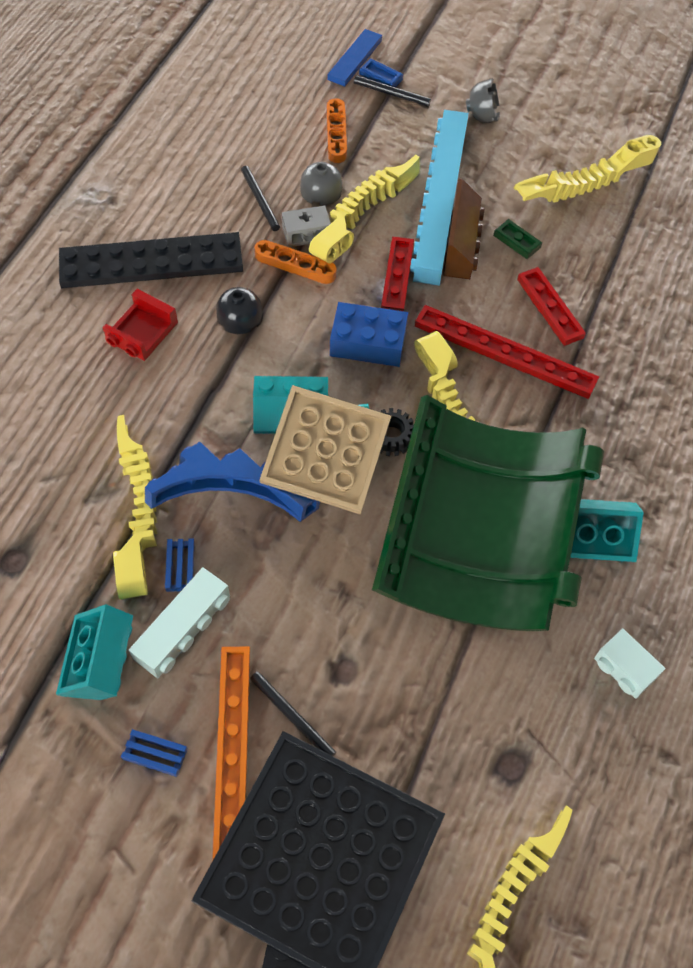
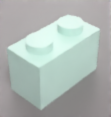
M623 628L599 650L594 658L599 668L613 676L618 681L620 688L635 699L666 669Z

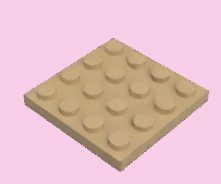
M292 385L259 480L260 483L361 514L391 416Z

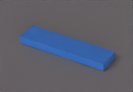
M364 29L328 73L327 80L345 87L381 43L382 35Z

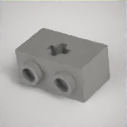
M325 205L282 212V228L287 247L310 244L316 235L331 224Z

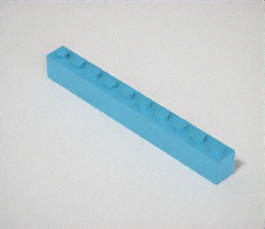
M444 110L443 118H438L437 131H440V133H435L434 145L437 147L432 149L431 160H434V162H430L428 175L432 177H427L425 190L429 191V193H424L422 206H426V209H421L419 222H423V225H418L416 238L420 239V241H415L413 255H417L416 259L412 258L410 272H414L413 282L440 286L469 113Z

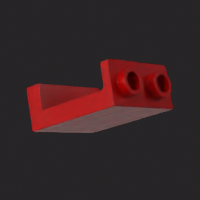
M137 288L131 294L134 304L113 327L105 324L103 331L106 341L111 346L119 347L125 350L131 357H138L145 361L177 325L178 320L174 307Z

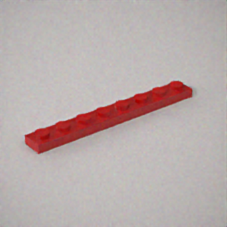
M427 305L423 307L415 320L414 327L428 333L437 331L447 341L586 399L590 398L600 377Z

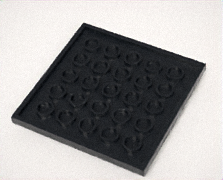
M282 731L191 901L309 968H377L445 813Z

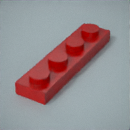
M392 236L381 308L404 311L414 239Z
M539 267L518 274V282L563 346L584 339L586 332Z

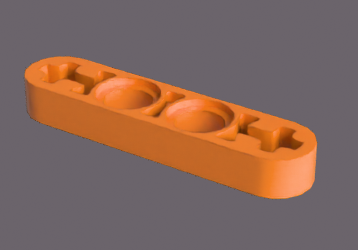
M337 98L327 102L328 158L333 163H342L347 158L345 103ZM337 121V122H341V124H339V125H334V124H332V122ZM334 136H340V137H342V138L336 140V139H333L332 137H334ZM335 148H339V153H336Z
M261 240L255 244V258L261 263L323 284H330L336 279L337 269L334 263H327L316 256L268 240ZM282 256H289L291 259L288 261H281L279 258ZM309 263L312 266L309 268H302L300 267V264Z

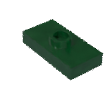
M510 219L496 228L493 234L494 237L525 259H529L536 253L543 243Z

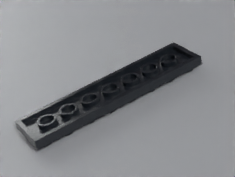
M239 232L59 248V284L61 289L243 272Z

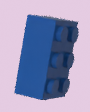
M338 302L330 336V357L400 367L408 312Z

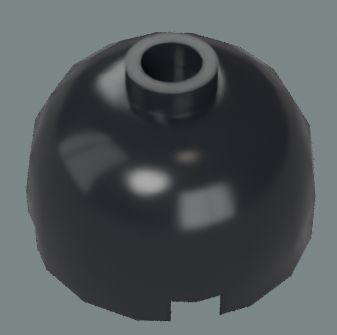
M233 287L228 289L219 297L216 304L217 322L228 333L237 335L247 334L256 325L258 327L263 319L261 301L248 288Z

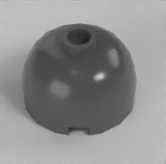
M493 78L478 82L470 91V99H466L467 111H471L473 117L482 123L496 122L500 118V112L496 113L499 99Z
M316 162L307 166L301 175L300 192L307 202L313 204V201L320 202V205L324 206L333 204L341 197L343 188L342 176L334 165L327 162Z

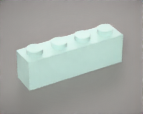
M202 567L131 646L129 652L132 659L157 679L163 673H168L173 668L178 655L181 652H186L191 647L194 637L200 630L204 631L210 625L212 616L218 610L221 611L226 607L230 600L228 585Z

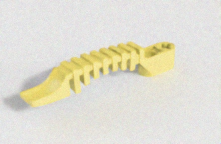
M652 135L627 141L608 161L605 158L600 159L598 167L596 163L591 164L589 171L585 167L582 168L581 173L576 170L573 174L566 172L564 175L563 172L557 173V170L551 172L549 179L548 174L535 176L515 184L514 189L521 194L523 201L544 197L548 202L553 201L555 203L559 199L567 200L568 196L573 198L576 194L583 195L585 191L588 193L592 192L593 188L597 190L602 185L608 186L611 181L614 183L618 182L620 176L626 171L652 164L661 146V141Z
M415 155L403 165L385 167L382 171L378 170L375 172V176L371 175L368 177V181H363L361 187L357 186L355 192L348 194L349 198L345 197L342 200V204H337L336 210L333 209L330 212L331 224L312 239L309 252L327 263H332L351 247L354 240V234L347 230V228L353 230L356 227L355 222L360 220L358 215L362 216L365 214L363 209L369 210L371 208L370 204L375 206L378 203L377 198L384 201L386 200L385 194L394 198L396 196L395 190L400 192L408 186L420 173V157Z
M437 331L415 340V350L432 375L429 377L427 391L432 394V398L447 406L446 409L466 417L468 411L465 408L459 410L462 404L461 400H455L458 395L457 390H453L456 382L454 379H447L448 372L458 366L454 352ZM472 416L468 417V419L475 421Z
M124 415L117 417V441L119 453L122 456L119 459V463L123 466V475H129L130 484L135 486L133 492L137 495V498H134V504L138 509L132 510L136 521L129 522V528L133 530V536L121 550L113 552L116 586L120 600L148 595L143 551L148 547L157 546L155 534H157L155 525L157 523L156 507L151 509L145 503V486L153 479L147 452L143 451L142 445L135 443L129 438L128 426L125 425Z
M567 805L563 811H560L549 833L540 837H529L524 845L521 844L515 850L514 857L505 867L507 870L499 878L498 882L501 884H498L491 894L494 896V899L492 898L485 907L488 912L479 921L481 928H478L472 937L476 941V945L470 946L467 955L478 962L479 968H495L492 955L493 953L498 955L505 947L504 943L492 936V934H495L500 938L501 934L504 935L508 928L496 920L497 917L504 922L512 913L502 903L510 908L512 904L516 903L520 892H523L537 875L541 877L543 872L546 873L549 865L546 863L557 850L573 811Z

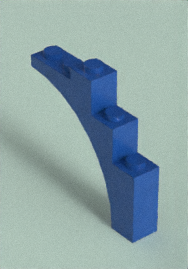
M201 442L196 443L192 447H186L180 453L178 466H173L166 474L158 479L151 480L145 486V503L151 509L170 499L203 491H232L249 494L284 509L299 522L318 510L320 505L319 501L260 483L259 480L265 462L260 467L240 448L233 453L226 454L220 461Z

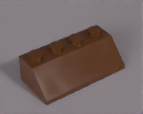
M458 178L444 276L470 280L472 271H477L478 257H474V255L479 254L481 240L476 239L481 237L483 224H479V221H483L485 208L481 207L482 198L460 178Z

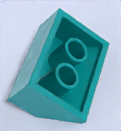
M254 376L253 433L276 434L292 385L328 396V377Z
M581 499L570 558L637 562L643 510L637 503Z
M105 604L74 616L56 695L92 700H103L117 696L121 686L120 678L123 664L127 658L126 649L128 639L132 633L131 625L134 615Z

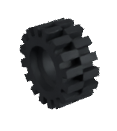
M389 408V413H386V410L383 409L381 413L391 416L388 427L399 429L401 435L395 438L385 436L380 454L383 451H386V456H390L391 452H394V456H399V451L404 454L409 446L413 431V419H408L409 414L406 412L404 415H401L402 410L400 409L397 410V413L393 412V408Z

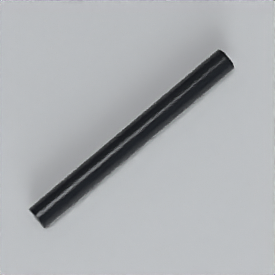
M357 75L354 79V84L427 107L430 106V98Z
M243 166L241 172L271 229L278 231L280 225L248 166Z
M258 671L250 677V680L316 748L334 757L337 752Z

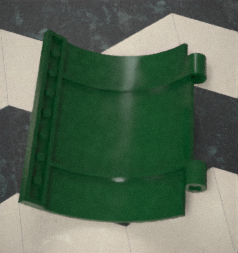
M429 395L421 397L372 591L414 609L458 622L505 630L549 631L554 604L563 607H576L578 603L582 577L568 572L584 481L585 479L597 480L600 478L604 450L598 446L584 445L586 429L584 428L562 432H524L503 429L458 415L446 409L447 406Z

